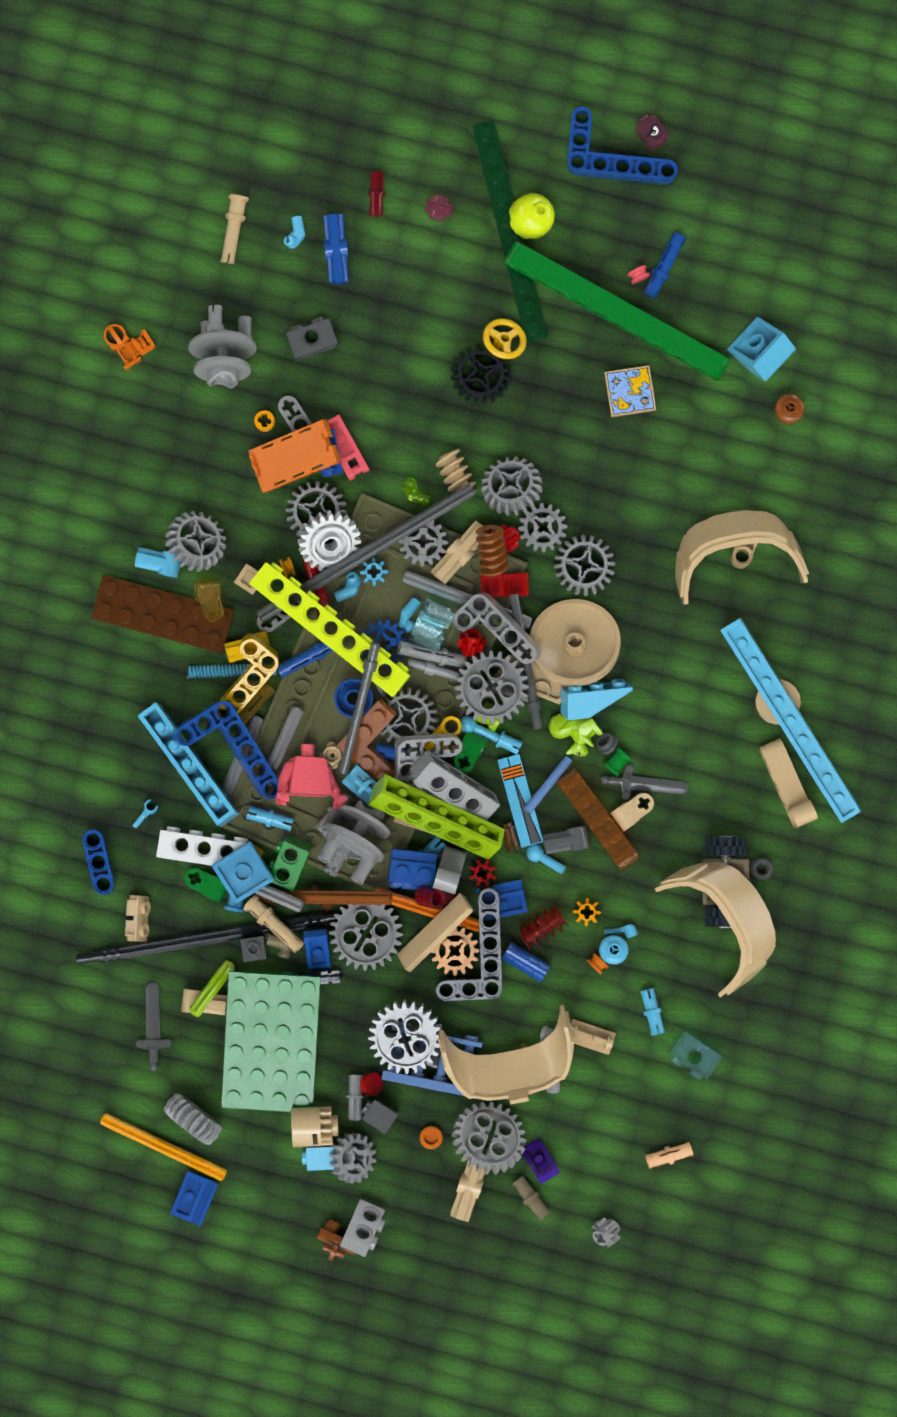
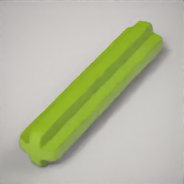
M225 960L189 1007L192 1015L199 1017L228 979L229 971H234V964Z

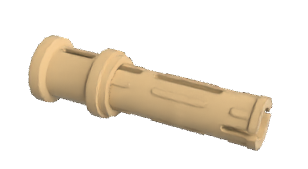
M229 194V199H231L228 213L225 215L228 224L220 262L226 263L228 259V264L234 265L240 227L246 218L244 211L249 198Z
M257 894L254 895L245 904L243 910L245 912L249 911L257 919L259 925H265L294 953L299 951L304 945V941L274 915V910L262 903Z

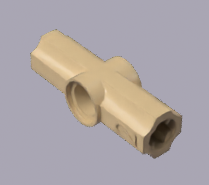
M477 521L470 526L461 538H457L445 552L446 555L432 569L431 573L443 584L446 585L461 567L463 568L476 553L475 551L480 543L476 542V537L479 534L475 531L482 527Z
M470 1161L467 1162L465 1171L461 1175L456 1190L457 1196L450 1214L451 1217L469 1222L475 1201L479 1198L485 1174L484 1168L476 1172V1165L468 1168Z

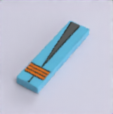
M517 754L497 760L521 848L543 842L535 809L531 814L524 810V807L531 799L520 755Z

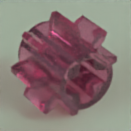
M433 195L432 200L427 199L425 212L429 213L428 218L439 222H444L445 217L451 218L453 205L449 204L450 199L440 195Z

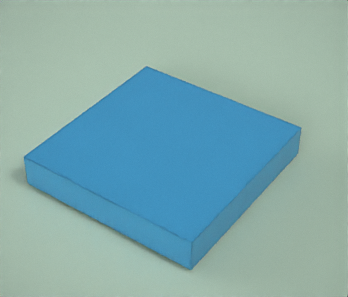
M251 841L211 865L235 904L275 880Z

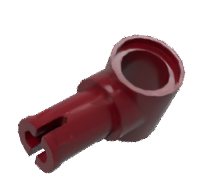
M420 886L415 893V902L419 906L437 910L442 908V906H447L458 894Z

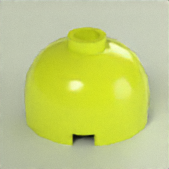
M530 193L522 195L512 203L509 209L510 226L517 235L524 239H539L549 232L554 224L555 212L553 205L541 194Z

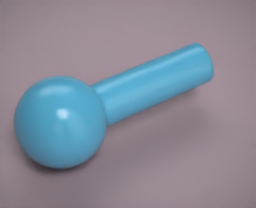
M539 844L530 845L527 848L526 855L530 861H541L560 874H563L566 866L546 855L543 847Z

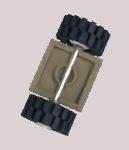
M733 836L706 837V856L724 857L722 859H703V863L725 862L727 865L739 870L749 881L750 860L731 859V857H728L747 856V838ZM703 892V905H717ZM705 908V927L731 928L719 908Z

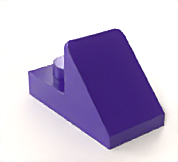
M540 1138L524 1147L525 1150L522 1154L540 1184L560 1173Z

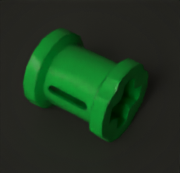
M616 747V752L602 764L618 777L619 771L627 762L630 763L632 759L623 750Z

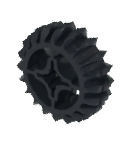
M476 344L475 352H472L471 347L468 346L467 356L464 352H459L462 361L457 358L454 359V363L459 367H451V372L457 373V375L450 377L451 381H458L453 385V389L461 387L458 396L461 397L466 393V402H469L470 398L474 397V405L478 404V399H482V404L486 405V398L488 397L494 403V394L501 398L503 394L500 389L508 390V386L503 384V382H511L510 377L504 376L511 373V369H504L509 364V361L504 360L501 362L502 358L487 352L488 349L485 345L484 351H480L479 344ZM477 358H487L495 364L483 366ZM471 361L473 372L463 379V368ZM477 367L482 372H487L485 374V383L483 379L480 380V377L478 379L475 377L477 376ZM499 370V381L491 389L488 378ZM477 383L482 386L485 392L473 391L466 385Z

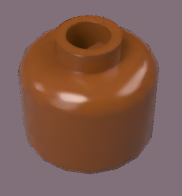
M785 394L775 404V417L782 424H795L804 414V403L797 395Z

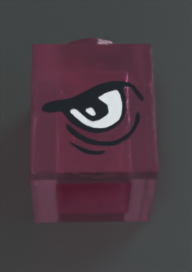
M654 114L650 117L646 115L636 123L638 126L635 129V133L650 153L654 152L670 138V134Z

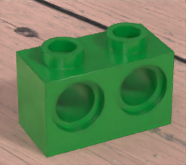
M289 834L284 841L280 840L275 850L278 853L276 861L272 859L268 868L275 879L272 883L294 891L313 845ZM287 849H294L297 852V855L293 856L289 854ZM284 868L288 870L289 875H283L279 869Z

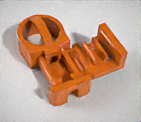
M112 324L105 329L104 339L113 352L115 350L118 352L125 363L123 367L125 370L131 369L134 364H139L142 361L141 356L156 348L145 329L141 330L140 337L135 340L131 338L130 341L122 326ZM113 328L120 329L123 332L124 337L122 341ZM109 331L117 344H112L108 341L107 334Z

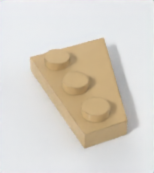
M512 654L509 662L513 663L517 660L518 664L515 668H522V663ZM532 662L531 667L537 696L560 704L561 687L568 686L550 680ZM499 669L493 678H499L502 675V670Z

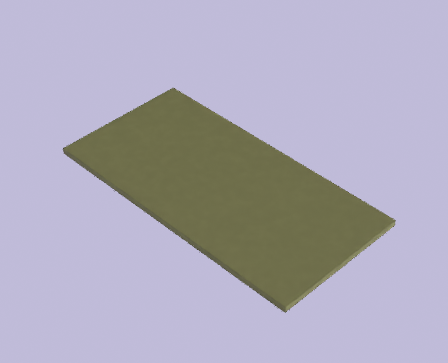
M361 493L350 518V521L355 522L356 528L360 532L358 537L361 543L357 544L358 548H363L415 515ZM444 527L439 531L440 533L446 532L447 534L442 538V540L448 541V545L442 546L446 551L457 538L462 537V535ZM428 528V534L431 537L438 538L435 532ZM419 529L411 533L409 537H415L419 533ZM421 537V540L416 543H419L421 548H425V545L429 544L430 541H426L425 537ZM396 542L364 561L368 565L372 563L373 558H375L377 564L384 562L382 570L388 571V574H383L382 576L385 583L379 580L376 582V587H373L371 581L365 584L364 579L367 577L366 575H361L360 571H365L366 567L361 563L324 585L325 593L329 596V606L338 612L335 617L342 622L346 619L355 626L353 631L359 636L363 633V629L370 630L369 623L377 626L378 620L381 621L382 625H385L386 621L390 620L391 627L396 623L399 624L402 609L411 598H415L421 604L410 618V621H413L415 626L409 633L405 632L401 638H407L409 643L436 649L446 648L449 652L463 654L462 648H458L457 643L461 632L465 633L466 630L457 629L453 623L454 615L463 605L403 582L406 571H411L440 582L431 573L432 569L439 562L435 558L432 560V566L425 562L424 567H421L418 561L415 565H412V558L405 560L404 557L407 553L400 552V548L404 547V544ZM408 546L414 555L419 556V552L415 547ZM437 547L431 548L427 552V556L432 555L436 551ZM476 550L470 561L463 568L461 567L446 585L471 595L480 594V575L483 568L480 567L479 562L481 559H479L478 554L481 551ZM439 553L438 555L440 556V559H442L446 555V553ZM507 554L506 561L509 567L502 574L524 573L528 563ZM372 567L368 574H371L372 578H376V575L380 574L381 571H377L376 567ZM349 572H356L361 579L358 593L355 596L337 602L334 592L345 587L346 576ZM510 597L494 598L501 606L509 609L511 605ZM315 608L311 609L308 616L312 621L318 619ZM463 614L461 617L462 623L468 626L470 617L467 614ZM493 617L494 624L500 626L502 620ZM480 621L471 629L479 630L482 633L481 638H486L483 653L485 657H489L497 637ZM329 622L325 627L329 635L335 634L338 629L335 622ZM303 628L291 658L313 647L314 643L322 641L306 628ZM385 630V634L387 636H389L390 638H396V635L393 632ZM377 631L370 636L373 641L377 637ZM381 634L379 644L380 647L386 650V646L390 645V643L385 642V639H383V635ZM347 636L343 641L346 649L353 648L356 643L353 636ZM393 647L389 652L391 657L397 652V647ZM335 651L325 655L326 658L315 660L281 679L255 740L256 745L267 762L292 707H298L304 713L278 770H272L277 779L284 764L289 759L301 756L302 744L315 745L314 757L319 758V754L324 752L329 742H334L337 746L349 733L352 719L343 716L335 706L334 695L342 682L349 679L362 681L363 673ZM480 653L475 656L478 660L481 659ZM404 656L403 660L397 658L396 661L397 663L400 661L406 666L409 656ZM466 656V662L472 664V657ZM413 658V659H417V660H420V661H423V662H426V661H427V660H422V659H418V658ZM382 665L379 668V674L382 677H386L392 669L390 666L389 669H386L385 665ZM450 665L440 666L457 672L461 669ZM406 666L410 669L407 673L411 677L402 688L403 694H407L408 687H411L412 695H415L417 689L421 691L420 698L424 694L428 695L425 703L427 704L429 701L434 702V705L429 707V710L437 709V713L431 715V718L438 719L437 723L431 722V726L437 729L446 717L454 716L461 719L464 716L467 707L460 708L461 703L464 701L456 700V696L461 694V692L455 690V687L461 686V683L435 674L430 676L424 674L422 670ZM371 681L370 689L373 693V707L380 698L382 700L383 698L373 681ZM350 693L348 695L347 701L349 704L356 705L358 693ZM386 694V697L391 701L393 698ZM401 700L405 708L409 710L421 706L414 700ZM395 704L392 706V709L397 715L389 722V725L399 717V711ZM401 708L403 712L401 722L404 724L406 722V724H410L414 728L411 721L414 714L409 713L408 715V712H404ZM426 712L421 713L415 720L419 732L425 726ZM455 720L448 721L446 730L449 733L456 732L458 723ZM406 726L393 730L400 736H414ZM429 729L427 731L430 735L434 732ZM379 733L370 745L375 750L379 742L394 746L396 739L393 738L390 742H387L386 739L390 734L381 735ZM385 758L395 767V760ZM341 759L338 763V768L332 769L341 790V795L343 792H346L355 800L351 807H355L358 801H362L364 807L372 809L342 783L356 765L351 761L348 774L339 773ZM256 763L253 766V773L258 776L262 772V767L259 763ZM410 764L403 765L400 773L408 774ZM243 770L230 800L240 814L222 828L273 850H276L279 841H284L288 834L313 845L306 864L324 870L327 863L320 861L317 856L327 840L315 826L328 812V807L333 806L334 798L331 795L324 798L289 796V802H286L287 806L279 805L275 802V799L262 798ZM269 782L265 786V792L267 795L273 793L274 787ZM250 805L270 811V809L275 810L277 814L294 817L292 824L283 821V823L292 825L291 831L289 832L274 826L269 828L264 823L247 820L248 813L257 815L248 812ZM383 812L385 817L381 823L389 829V837L379 838L366 832L363 835V838L371 842L383 853V860L377 862L371 868L363 885L351 879L360 862L357 859L348 858V860H345L337 873V877L370 891H374L376 887L390 890L387 879L391 848L407 850L415 829L393 822L394 816ZM344 818L341 821L338 820L335 824L350 831H353L355 827ZM287 849L289 854L293 856L297 855V852L294 849Z

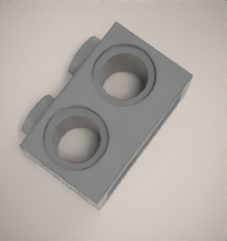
M360 1199L340 1247L363 1257L366 1256L369 1249L374 1250L378 1237H375L376 1231L381 1233L386 1221L382 1219L385 1210Z

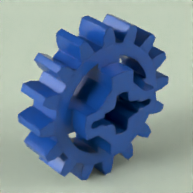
M380 620L377 621V626L369 623L370 630H362L369 638L377 631V637L373 641L376 643H380V635L382 634L385 642L390 643V645L386 646L388 653L393 647L398 646L399 641L408 642L407 638H401L405 633L404 630L397 631V623L391 627L390 620H387L385 625H382ZM385 630L393 632L396 635V638H390L389 636H387L385 634ZM365 650V653L362 655L363 659L368 657L369 650ZM396 652L389 659L395 664H397L396 659L399 658L403 660L404 656L398 655ZM384 664L386 669H389V665Z

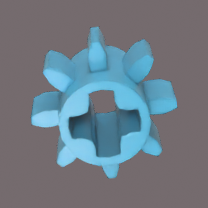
M373 558L371 564L363 563L366 569L365 571H360V574L366 575L367 578L364 579L365 584L371 581L373 587H376V582L379 580L385 583L382 576L383 574H388V571L382 570L384 562L377 564L375 558ZM372 567H376L377 571H381L380 574L376 575V578H372L371 574H368Z

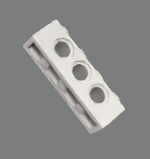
M167 826L166 831L160 830L156 857L211 866L224 858L222 856L223 847L230 845L234 852L245 845L248 839L234 837V841L225 840V835L212 833L211 838L202 836L203 832L189 830V834L180 833L181 828ZM182 838L188 841V848L185 851H179L177 848V842ZM203 842H208L211 846L210 852L206 855H202L199 851V846Z

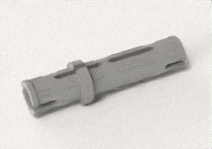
M402 640L399 641L397 647L398 655L436 662L439 666L450 665L463 669L466 662L464 654L449 652L446 648L436 649Z

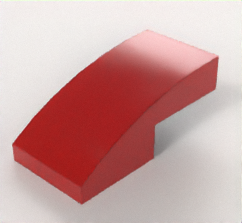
M529 573L499 574L489 577L480 575L481 593H488L493 598H505L513 594H518L519 597L530 596Z

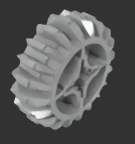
M506 456V462L502 463L498 459L497 466L490 464L491 472L485 471L484 476L486 479H482L483 487L481 491L485 495V502L489 503L492 510L496 508L499 514L505 511L507 516L510 515L511 511H514V514L518 516L519 510H523L526 513L527 506L534 508L533 501H539V493H542V486L540 485L543 482L542 478L539 477V470L535 469L532 462L528 464L525 458L519 462L517 456L514 457L513 461H510L509 457ZM529 479V486L527 490L523 492L522 487L525 485V481ZM500 480L502 485L499 487V491L495 493V486Z
M316 481V488H312L311 483L307 482V490H304L302 485L298 487L301 492L300 495L295 491L292 492L296 500L288 499L287 501L288 504L293 506V508H286L287 513H293L292 516L287 517V521H295L290 526L292 530L300 528L296 533L297 536H300L299 531H307L298 518V509L308 513L311 517L313 512H310V509H316L320 503V511H323V516L326 517L328 511L323 507L326 496L334 503L335 514L339 511L342 516L347 515L346 510H340V508L346 506V502L338 503L343 495L340 493L334 496L337 490L336 487L328 491L329 484L325 482L323 488H320V481ZM319 494L314 503H302V500L307 496ZM319 514L315 517L316 520L319 519ZM309 517V521H308L309 523H308V524L311 525L312 522H311V519H310V517Z
M191 511L189 514L185 512L180 517H176L173 523L168 526L169 531L165 537L169 540L165 542V546L171 547L168 550V554L175 555L173 562L179 560L181 562L180 568L186 564L188 565V571H192L194 567L197 572L203 568L208 570L211 565L215 566L218 560L223 557V551L226 549V545L223 543L226 537L221 536L224 528L218 529L216 527L218 521L211 522V515L204 518L203 512H199L198 515L194 511ZM188 527L187 535L180 537L181 529ZM211 545L210 554L203 556L204 548Z
M583 534L581 535V542H578L576 536L572 537L573 545L566 540L564 544L568 548L567 550L559 547L558 551L563 556H555V560L560 561L561 564H555L554 569H561V572L556 573L555 576L556 578L564 577L560 582L561 586L567 582L569 583L566 589L568 592L571 591L572 587H576L575 595L579 594L580 589H584V596H588V589L591 588L592 593L596 594L597 589L595 586L598 585L603 590L605 586L602 581L608 584L611 582L606 574L614 575V571L608 569V567L615 566V562H608V559L614 556L613 553L605 554L609 549L608 545L603 548L599 547L603 540L599 539L597 544H594V536L591 535L589 542H587ZM586 547L582 557H568L573 550ZM592 549L602 558L603 567L592 561ZM586 555H588L587 561L591 568H587L583 576H581L582 567L578 563L580 561L583 562ZM566 564L577 569V581L569 576ZM588 573H601L597 580L591 583H583Z
M408 687L407 694H403V689L401 688L399 691L400 695L395 696L391 701L387 697L383 698L387 705L392 708L395 704L399 711L398 719L390 725L388 723L385 727L386 729L380 732L381 735L390 734L386 739L387 742L395 738L394 746L398 739L404 737L393 731L399 727H408L414 736L430 735L427 733L428 729L431 731L436 730L430 723L438 722L437 718H431V715L437 713V709L429 710V707L433 706L434 702L429 701L426 704L425 700L428 698V695L424 694L420 698L421 691L419 689L416 690L415 695H412L411 687ZM401 700H414L421 706L409 710L405 708ZM401 708L404 712H408V715L409 713L414 714L411 718L414 728L410 724H406V722L405 724L401 722L403 719ZM426 712L425 726L419 732L415 720L421 713Z
M174 1094L164 1107L165 1113L175 1123L206 1145H210L215 1141L222 1131L221 1126L216 1120L181 1094Z

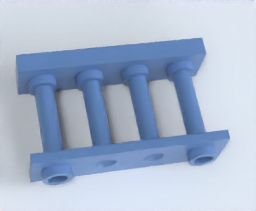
M400 1022L403 1028L402 1037L406 1038L404 1023ZM392 1025V1030L397 1031V1028ZM465 1035V1038L461 1039L447 1036L451 1042L465 1044V1052L473 1054L474 1046L482 1048V1043L478 1042V1037ZM420 1040L418 1048H425V1042ZM396 1046L394 1053L401 1055L404 1050ZM441 1053L436 1076H433V1079L424 1078L425 1073H423V1068L420 1065L418 1066V1072L411 1071V1075L403 1074L402 1069H400L399 1073H396V1066H393L390 1070H383L382 1080L464 1096L453 1083L446 1082V1071L444 1070Z

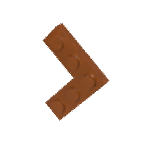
M381 698L361 719L351 759L355 765L359 766L376 782L385 774L395 778V767L370 745L375 737L397 715ZM348 734L336 746L343 753Z

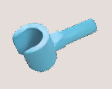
M151 799L145 802L144 811L132 824L134 828L137 829L148 815L156 813L158 805L152 811L146 807L151 802Z
M633 924L619 928L604 929L605 935L624 932L626 939L638 934Z

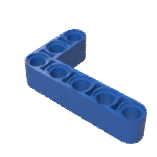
M584 106L578 107L573 111L567 158V169L571 174L658 184H670L675 180L678 167L672 160L589 152L592 113ZM583 114L588 118V121L579 123L575 118L577 115ZM581 136L585 139L586 143L578 146L574 143L573 139ZM578 158L583 161L584 165L580 168H575L572 166L571 161ZM596 161H603L606 167L603 170H597L594 167V163ZM625 163L628 166V170L626 172H619L616 165ZM642 165H647L651 172L644 175L640 173L638 168ZM668 167L672 169L673 175L670 177L664 176L661 173L662 168Z
M227 701L214 702L173 729L171 733L173 742L179 746H188L218 728L257 793L265 799L276 798L278 779L231 703ZM220 705H224L227 710L226 715L222 718L217 714V709ZM201 717L207 720V727L203 730L198 726V721ZM233 724L238 727V734L235 737H232L229 733V728ZM182 729L188 732V739L185 742L179 739V732ZM244 744H248L250 747V753L247 756H243L241 753V747ZM256 763H259L262 767V772L258 776L253 773V766ZM270 782L273 784L274 790L272 794L267 795L265 786Z

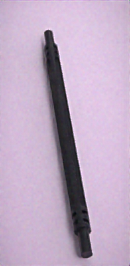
M342 911L328 914L320 912L279 920L290 930L294 931L325 926L326 923L336 922L338 919L334 914L342 915L343 913ZM255 923L98 949V952L76 955L77 964L95 961L103 963L274 933L265 925Z

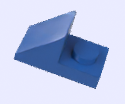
M326 929L304 931L308 970L330 968L331 963Z

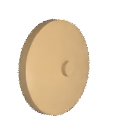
M569 599L549 606L537 617L530 632V637L541 648V656L534 664L544 676L562 685L584 686L594 683L611 671L619 657L621 639L615 620L604 608L587 600Z

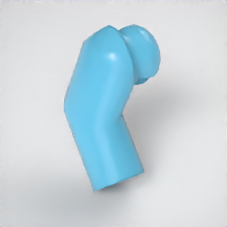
M349 572L346 576L345 587L334 592L337 602L348 599L358 593L361 579L356 572Z
M411 598L401 611L398 625L406 633H409L414 628L415 623L410 621V618L421 605L415 598Z

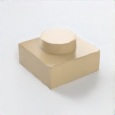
M246 564L234 583L254 595L257 590L249 583L258 571Z

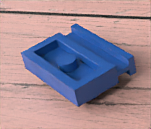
M391 848L387 881L433 887L438 854Z
M521 880L492 885L498 890L500 918L528 912ZM488 891L482 895V898L486 902H491L494 900L495 895ZM487 914L484 916L483 921L496 918L492 914Z
M187 1171L170 1214L201 1226L219 1183Z

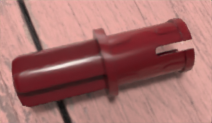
M382 171L371 172L368 196H370L369 216L372 217L383 216V197L386 196V193L383 192L384 173Z

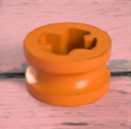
M593 953V958L586 961L601 975L604 968L607 969L608 966Z

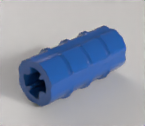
M511 942L502 957V960L539 982L543 980L551 966Z

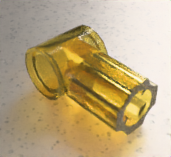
M195 581L194 596L195 600L201 604L204 618L208 619L209 622H217L220 618L224 617L219 581Z

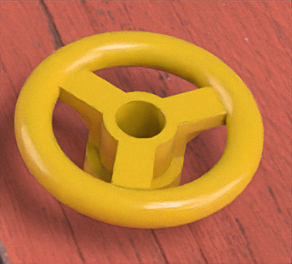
M504 318L495 319L489 322L483 331V341L486 348L499 358L513 359L521 355L525 350L527 343L525 332L512 320ZM505 325L511 327L512 330L508 333H500L493 328ZM518 335L520 339L519 347L511 352V340Z

